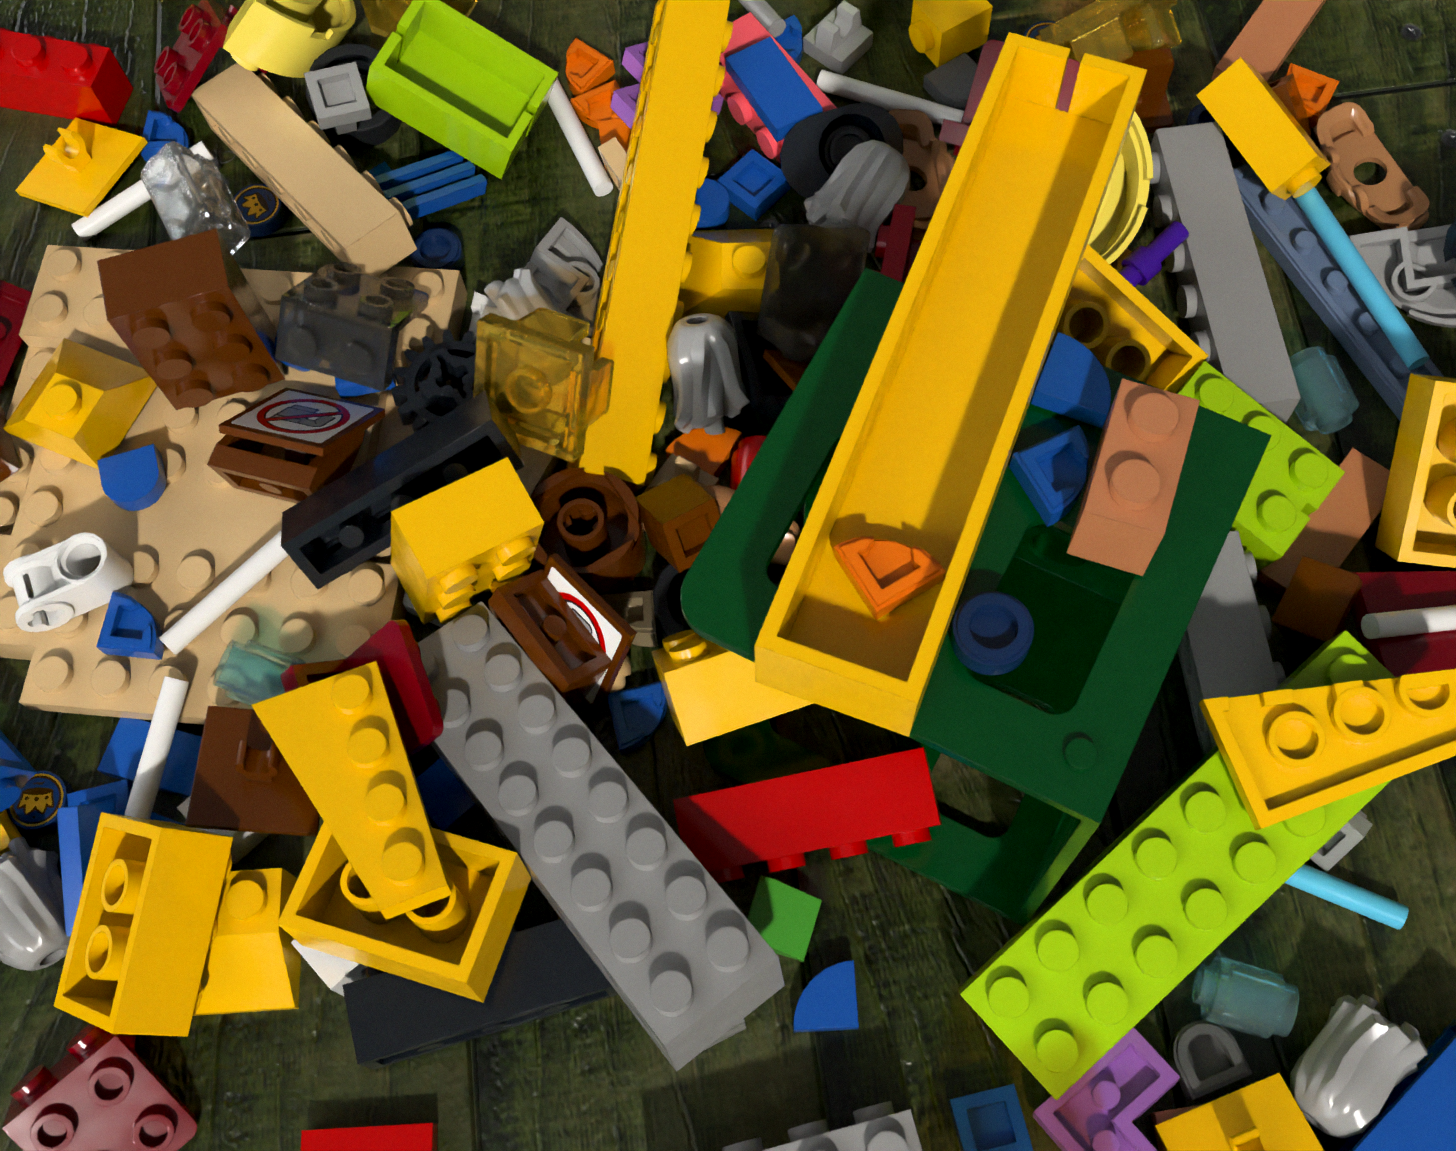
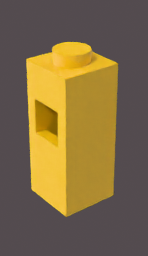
M1242 57L1236 60L1196 95L1267 189L1277 197L1287 200L1290 196L1298 198L1304 195L1322 179L1320 172L1331 165L1258 70Z

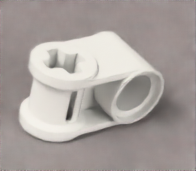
M86 532L75 534L65 541L37 553L19 557L8 563L3 571L4 580L9 587L14 588L19 609L15 613L17 626L27 632H42L58 628L72 618L110 602L113 591L126 594L131 588L134 579L133 568L127 559L102 538L93 533Z

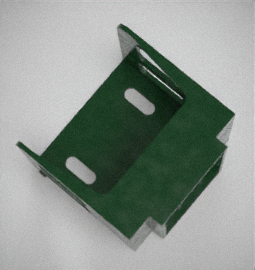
M866 267L690 567L681 586L680 600L682 612L691 629L706 640L754 663V645L778 590V587L768 578L767 568L803 503L805 525L905 284ZM1051 344L1050 349H1049V351H1048V354H1047L1046 360H1045V362H1044L1042 371H1043V369H1044V366H1045V364H1046L1047 358H1048L1049 353H1050V351H1051V348H1052V346H1053L1052 344ZM1103 366L1110 384V408L1122 378L1151 386ZM1031 398L910 736L902 735L893 752L898 753L924 747L927 752L931 773L941 753L1024 792L1025 795L1008 831L1000 837L991 838L984 836L941 815L942 825L929 827L932 840L894 847L892 836L888 835L866 840L868 849L1023 927L1027 924L1101 824L1272 435L1200 405L1198 406L1165 534L1143 576L1066 554L1103 428L1032 405ZM1080 425L1089 447L1086 482L1079 499L1070 512L1055 524L1047 527L1009 468L1011 458L1014 453ZM999 591L1015 597L1028 609L1033 620L1034 636L1026 658L1016 669L1002 675H983L970 670L959 661L951 645V629L957 609L967 598L980 592ZM984 683H990L1006 691H1009L1023 699H1026L1038 706L1047 709L1051 714L1046 713L1038 708H1035L1021 700H1018ZM770 718L703 741L704 754L710 766L719 774L740 785L840 765L777 734L770 725Z

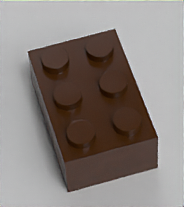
M217 228L97 261L107 321L176 410L186 407H201L218 398L239 392L258 391L268 384L285 380L282 363L278 360L275 351L276 335L274 326Z

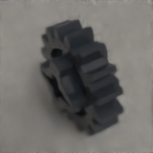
M444 330L443 342L435 344L431 338L425 336L422 338L424 351L419 354L414 350L407 349L404 352L409 368L395 367L393 371L398 385L391 388L395 405L399 406L397 410L404 426L413 424L414 433L483 391L487 392L503 417V412H514L516 408L514 394L512 393L517 391L515 373L510 372L509 357L507 354L496 356L495 344L491 339L477 346L473 331H467L462 341H454L451 331Z

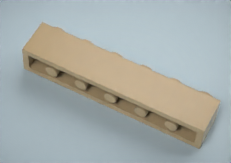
M235 63L193 91L191 96L211 130L364 285H367L417 250L408 230L413 225V221L401 202L395 197L387 200L375 178L367 170L360 174L353 160L342 146L337 145L332 148L329 139L324 131L320 130L319 125L314 120L306 123L304 116L289 96L281 99L277 89L263 72L255 75L252 71Z

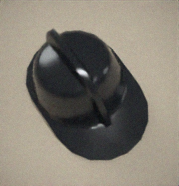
M868 102L849 104L815 114L796 123L785 136L780 152L781 170L791 188L802 197L810 198L823 187L842 158L857 144L877 140L890 145L903 155V133L896 119L883 107Z

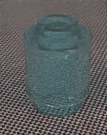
M1320 346L1304 349L1291 356L1289 359L1301 396L1295 411L1304 429L1307 431L1319 430L1320 434H1330L1350 424L1353 420L1352 414L1359 407V401L1336 357L1327 355L1325 349Z
M232 639L220 659L213 678V686L224 689L225 697L251 706L252 704L285 693L280 675L291 665L305 664L306 661L250 639L245 644Z
M1217 955L1210 966L1204 964L1199 966L1192 988V1002L1201 1005L1200 1013L1203 1020L1265 1039L1270 1038L1272 1034L1287 1037L1296 1019L1299 1005V990L1296 985L1284 982V977L1280 973Z

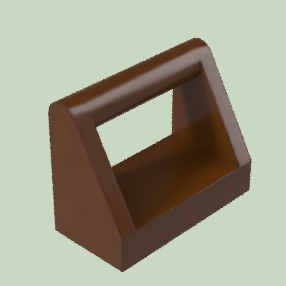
M362 431L324 457L317 455L308 465L261 455L260 453L265 443L226 434L216 443L207 465L233 488L297 504L351 471L365 432Z
M540 569L498 587L489 599L488 604L491 613L572 710L576 709L613 661L563 599L543 570Z

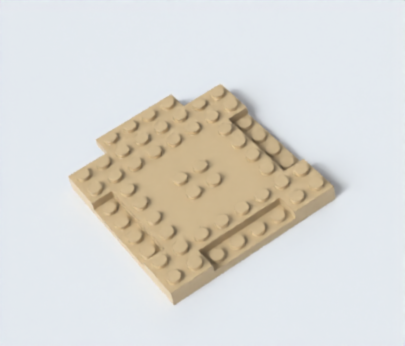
M47 245L19 336L29 347L7 413V421L64 338L143 368L107 321L97 264L98 260L134 250ZM393 266L367 285H364L354 274L338 275L240 268L271 320L275 335L281 324L300 302L314 308L366 288L383 328L391 341L394 369L395 367L409 368L404 352L407 349L414 350L419 354L424 351L422 338L428 336L435 344L443 342L444 330H450L454 341H459L468 295L459 270ZM332 350L316 368L310 371L301 372L282 363L285 380L268 384L258 391L239 392L218 398L201 407H186L176 410L157 386L113 454L117 455L154 444L161 452L166 475V487L159 500L143 510L127 511L118 507L103 491L98 469L11 435L20 469L0 482V658L31 660L19 700L20 704L29 710L152 720L162 683L166 676L189 682L178 723L204 725L208 706L253 709L252 704L265 700L269 681H281L280 675L291 665L346 659L389 621L405 620L407 610L402 604L405 589L391 565V546L318 590L288 555L177 655L164 644L162 660L104 654L96 647L109 603L72 618L64 625L49 631L27 632L21 630L15 620V613L19 606L14 588L9 587L4 580V568L11 561L28 554L37 553L65 541L75 534L83 532L93 533L102 538L129 561L133 568L134 579L126 595L133 597L153 614L164 634L281 531L282 512L296 504L233 488L207 465L216 443L226 435L219 433V424L285 387L341 399L336 390ZM392 390L342 399L385 409V417L364 430V439L351 471L414 433L413 424L405 426L402 424L397 410L399 406L395 405ZM264 444L261 455L285 460V448Z

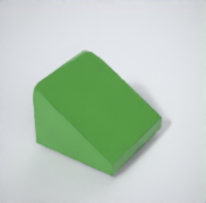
M761 875L747 919L776 954L804 962L822 900L778 880Z

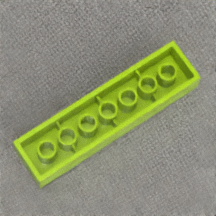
M1344 630L1323 643L1274 691L1284 689L1297 690L1330 686L1334 683L1359 680L1371 681L1396 677L1349 632ZM1215 745L961 985L957 991L1057 1101L1390 781L1268 827L1255 830L1220 750Z

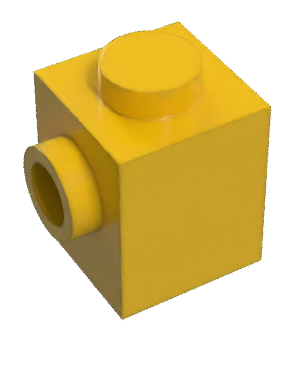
M913 0L911 25L908 29L910 40L914 48L919 53H925L938 68L962 53H968L987 42L993 6L988 0Z

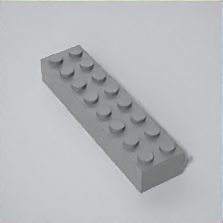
M482 601L418 643L421 651V660L434 697L438 700L441 707L444 725L441 736L431 742L430 745L509 850L518 853L533 882L676 1072L785 986L778 955Z

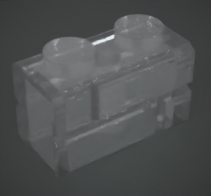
M172 141L166 143L155 156L151 157L140 171V177L171 240L217 228L233 255L250 238L251 231L226 183L222 181V175L216 164L198 153L194 155L192 150Z

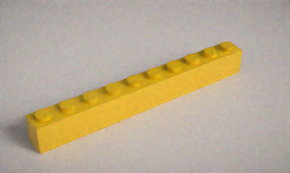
M658 0L653 15L566 468H585L584 471L586 473L605 476L604 471L611 473L626 483L633 494L651 483L657 464V455L651 452L653 435L660 431L666 413V403L660 401L662 384L666 383L671 375L667 360V341L676 322L682 319L684 310L683 301L677 299L680 284L686 281L692 264V253L686 251L688 237L693 235L701 213V206L695 203L697 189H700L704 183L709 167V158L703 156L704 146L711 139L717 122V112L711 110L713 97L715 98L718 95L725 76V67L719 65L721 53L726 50L733 30V22L727 20L730 0Z

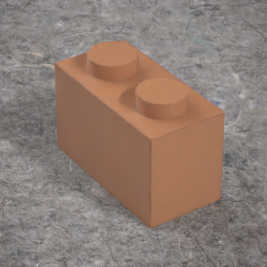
M1122 378L1102 429L1066 554L1143 576L1166 531L1200 400Z

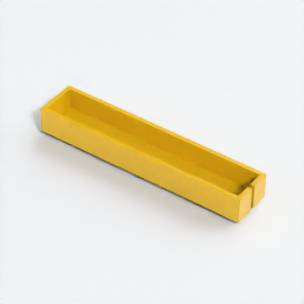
M1008 33L754 645L755 682L901 735L910 736L1127 136L1147 69L1084 53L1068 112L1056 109L1071 49L1019 34ZM861 536H874V539L895 541L910 547L917 546L924 549L941 564L946 571L945 579L890 613L875 620L835 559L834 546Z

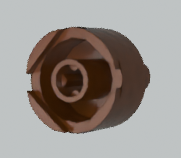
M569 468L549 476L533 490L530 496L544 521L532 559L536 570L542 569L544 571L549 556L557 553L599 595L620 592L632 582L646 563L644 530L642 521L639 529L641 517L636 498L631 489L616 475L605 471V476L586 473L584 471L585 468Z

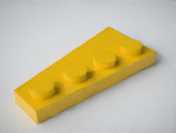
M377 661L251 705L386 920L452 895L388 690Z
M1456 669L1408 674L1396 678L1371 681L1359 680L1334 683L1330 686L1297 690L1267 691L1247 696L1203 699L1198 703L1255 830L1268 827L1456 756Z

